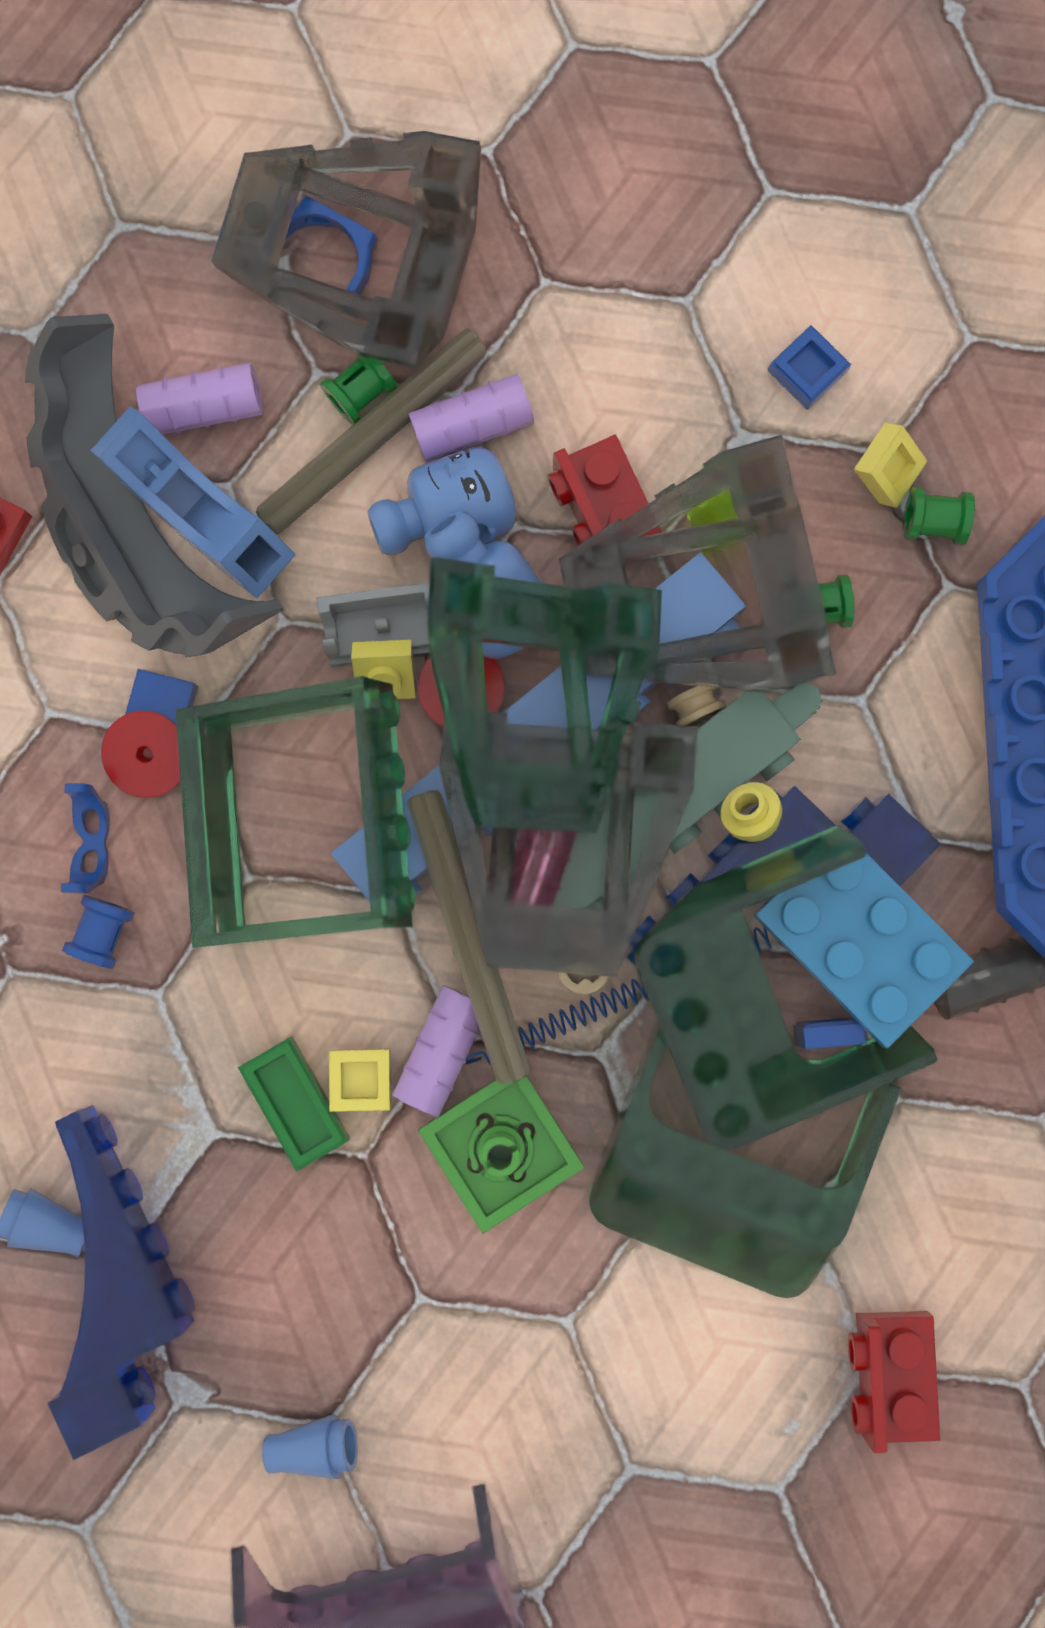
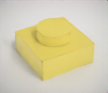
M885 422L854 468V471L879 504L897 508L927 463V459L902 425Z
M411 639L352 642L351 660L358 701L416 698V677Z
M391 1048L332 1049L329 1051V1112L391 1110Z

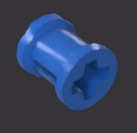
M83 895L80 903L85 909L73 940L65 942L62 951L82 961L113 969L117 960L112 954L124 923L132 921L135 912L96 897Z

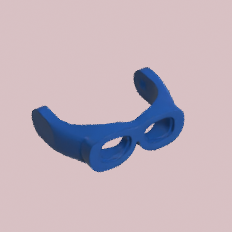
M304 195L299 205L288 213L273 229L265 243L263 254L272 260L275 259L286 239L296 230L310 226L339 228L355 244L358 253L357 271L349 283L344 296L346 301L355 304L369 280L373 248L378 238L364 226Z
M67 783L64 785V793L70 795L72 799L73 824L76 832L83 839V844L73 856L70 880L68 883H61V893L86 894L90 893L98 885L103 884L107 876L109 853L106 840L110 830L109 809L107 803L102 801L92 785ZM89 811H96L98 813L99 829L95 834L89 833L86 828L85 819ZM95 850L98 854L97 868L92 873H86L84 869L85 857L87 853Z

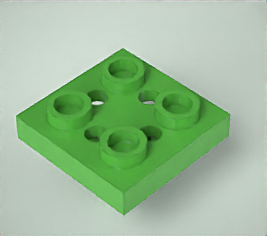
M527 1075L519 1081L508 1084H499L494 1079L440 1114L439 1117L434 1118L418 1129L419 1134L482 1234L584 1169V1164ZM483 1113L490 1114L494 1119L493 1126L488 1127L486 1130L483 1129L489 1123L488 1118L481 1119L480 1124L477 1125V1118ZM528 1122L534 1126L535 1134L531 1137V1129L526 1126L523 1129L526 1138L524 1139L518 1132V1128L522 1123ZM476 1155L478 1156L481 1165L484 1166V1168L480 1171H476L479 1168V1162L477 1160ZM469 1158H470V1160H471V1167H472V1169L475 1170V1171H472V1170L468 1167V1159H469ZM526 1171V1175L522 1180L515 1181L520 1179L522 1177V1173ZM513 1172H514V1179H515V1180H513V1179L510 1177V1175H511Z

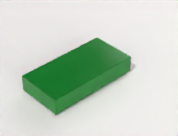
M293 1036L238 1067L296 1172L351 1139L336 1112H329V1100Z

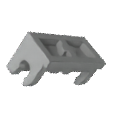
M435 582L316 597L318 614L323 622L325 639H322L325 654L330 660V666L352 665V642L411 639L413 657L434 654L436 651L444 648L445 642L440 603L436 593Z

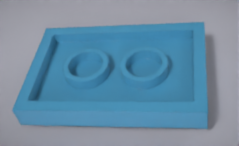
M843 829L827 841L753 915L884 1048H889L974 963V960Z

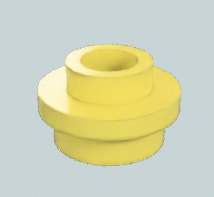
M757 782L746 783L736 787L726 796L721 807V820L727 831L733 837L749 842H758L770 837L778 828L782 817V804L776 792L768 785ZM759 804L756 811L752 814L742 815V812L747 807Z

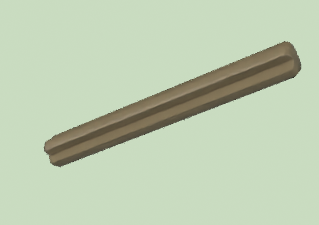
M470 329L460 332L261 503L256 509L257 516L275 534H280L406 426L410 422L408 413L429 406L478 364L486 355V348L481 339Z
M430 790L412 796L407 801L409 813L495 1079L499 1084L519 1081L529 1074L530 1066L442 794L438 790Z

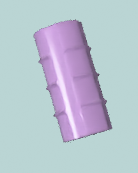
M251 362L230 367L221 365L220 369L200 373L193 371L190 375L171 379L164 377L161 381L141 384L136 387L139 412L162 435L175 432L181 434L182 431L200 427L208 429L210 425L230 421L237 423L240 419L264 414L260 385Z
M518 373L495 382L489 381L487 385L468 392L461 391L460 395L440 402L434 400L432 405L408 413L426 463L474 445L481 446L485 441L502 435L508 436L510 432L534 424L532 409Z
M445 985L442 986L433 1008L429 1010V1016L420 1036L416 1038V1044L407 1064L403 1065L404 1070L392 1096L425 1113L437 1117L440 1116L450 1092L454 1091L453 1085L463 1064L466 1063V1057L475 1038L479 1036V1026L469 996Z

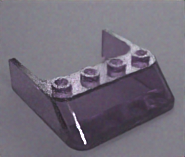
M485 1483L472 1486L480 1540L468 1544L463 1551L440 1557L432 1554L415 1556L409 1559L405 1566L381 1572L376 1570L357 1571L350 1574L345 1581L323 1587L303 1585L295 1587L289 1592L281 1591L270 1585L245 1545L231 1548L232 1618L234 1628H531L514 1554Z

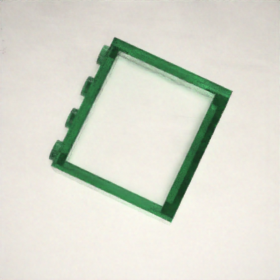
M361 676L176 709L192 948L234 946L413 927L412 911L415 906L416 895L408 874L407 849L410 844L411 835L408 821L403 813L401 788L405 782V767L398 753L396 726L400 720V707L397 697L393 693V684ZM354 709L370 912L245 925L231 729ZM202 726H204L205 737L202 733ZM216 916H218L219 933H217Z

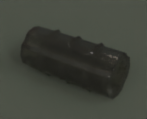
M1023 937L1017 939L1009 938L1006 943L991 948L983 947L979 952L969 955L974 960V963L934 1002V1005L945 1020H950L970 1012L978 1013L979 1009L999 1002L1006 1003L1007 999L1025 993L1033 994L1034 990L1045 987V959Z

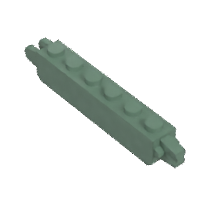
M800 681L798 685L794 684L792 686V690L788 689L772 702L765 693L746 691L482 897L480 914L484 918L482 921L497 967L512 958H515L518 962L526 955L535 964L562 943L555 932L574 918L582 927L603 911L609 904L602 895L620 881L629 890L656 869L649 859L666 845L675 854L702 833L696 822L712 809L721 818L723 801L732 790L747 783L758 773L768 781L792 763L795 759L788 750L801 740L794 730L807 721L812 714L817 713L816 710L821 708L820 703L823 700L819 693V687L816 688L809 684L808 681L805 683Z

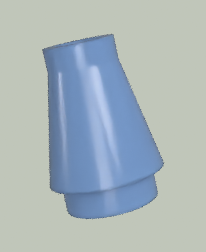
M30 1188L28 1193L13 1189L0 1217V1238L8 1240L7 1247L61 1252L79 1257L93 1222L77 1216Z
M333 1414L279 1434L267 1435L264 1439L262 1450L265 1470L269 1474L289 1473L339 1479L343 1472L353 1471L357 1463L358 1445L353 1422L350 1419L339 1420L337 1415Z

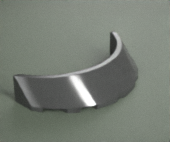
M108 314L52 317L46 322L27 359L25 383L31 382L35 385V423L26 437L30 467H39L42 471L47 497L41 506V510L52 540L62 561L71 569L76 585L89 603L106 622L117 620L132 633L131 642L149 651L162 649L175 654H183L185 657L211 653L283 611L278 599L253 601L238 598L220 591L196 575L166 543L152 522L142 501L90 451L117 421L112 387L114 324Z

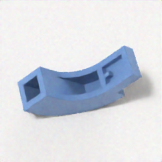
M130 406L90 450L123 481L122 483L166 524L254 597L258 598L295 557L296 554L259 517L242 507L211 482L133 407Z

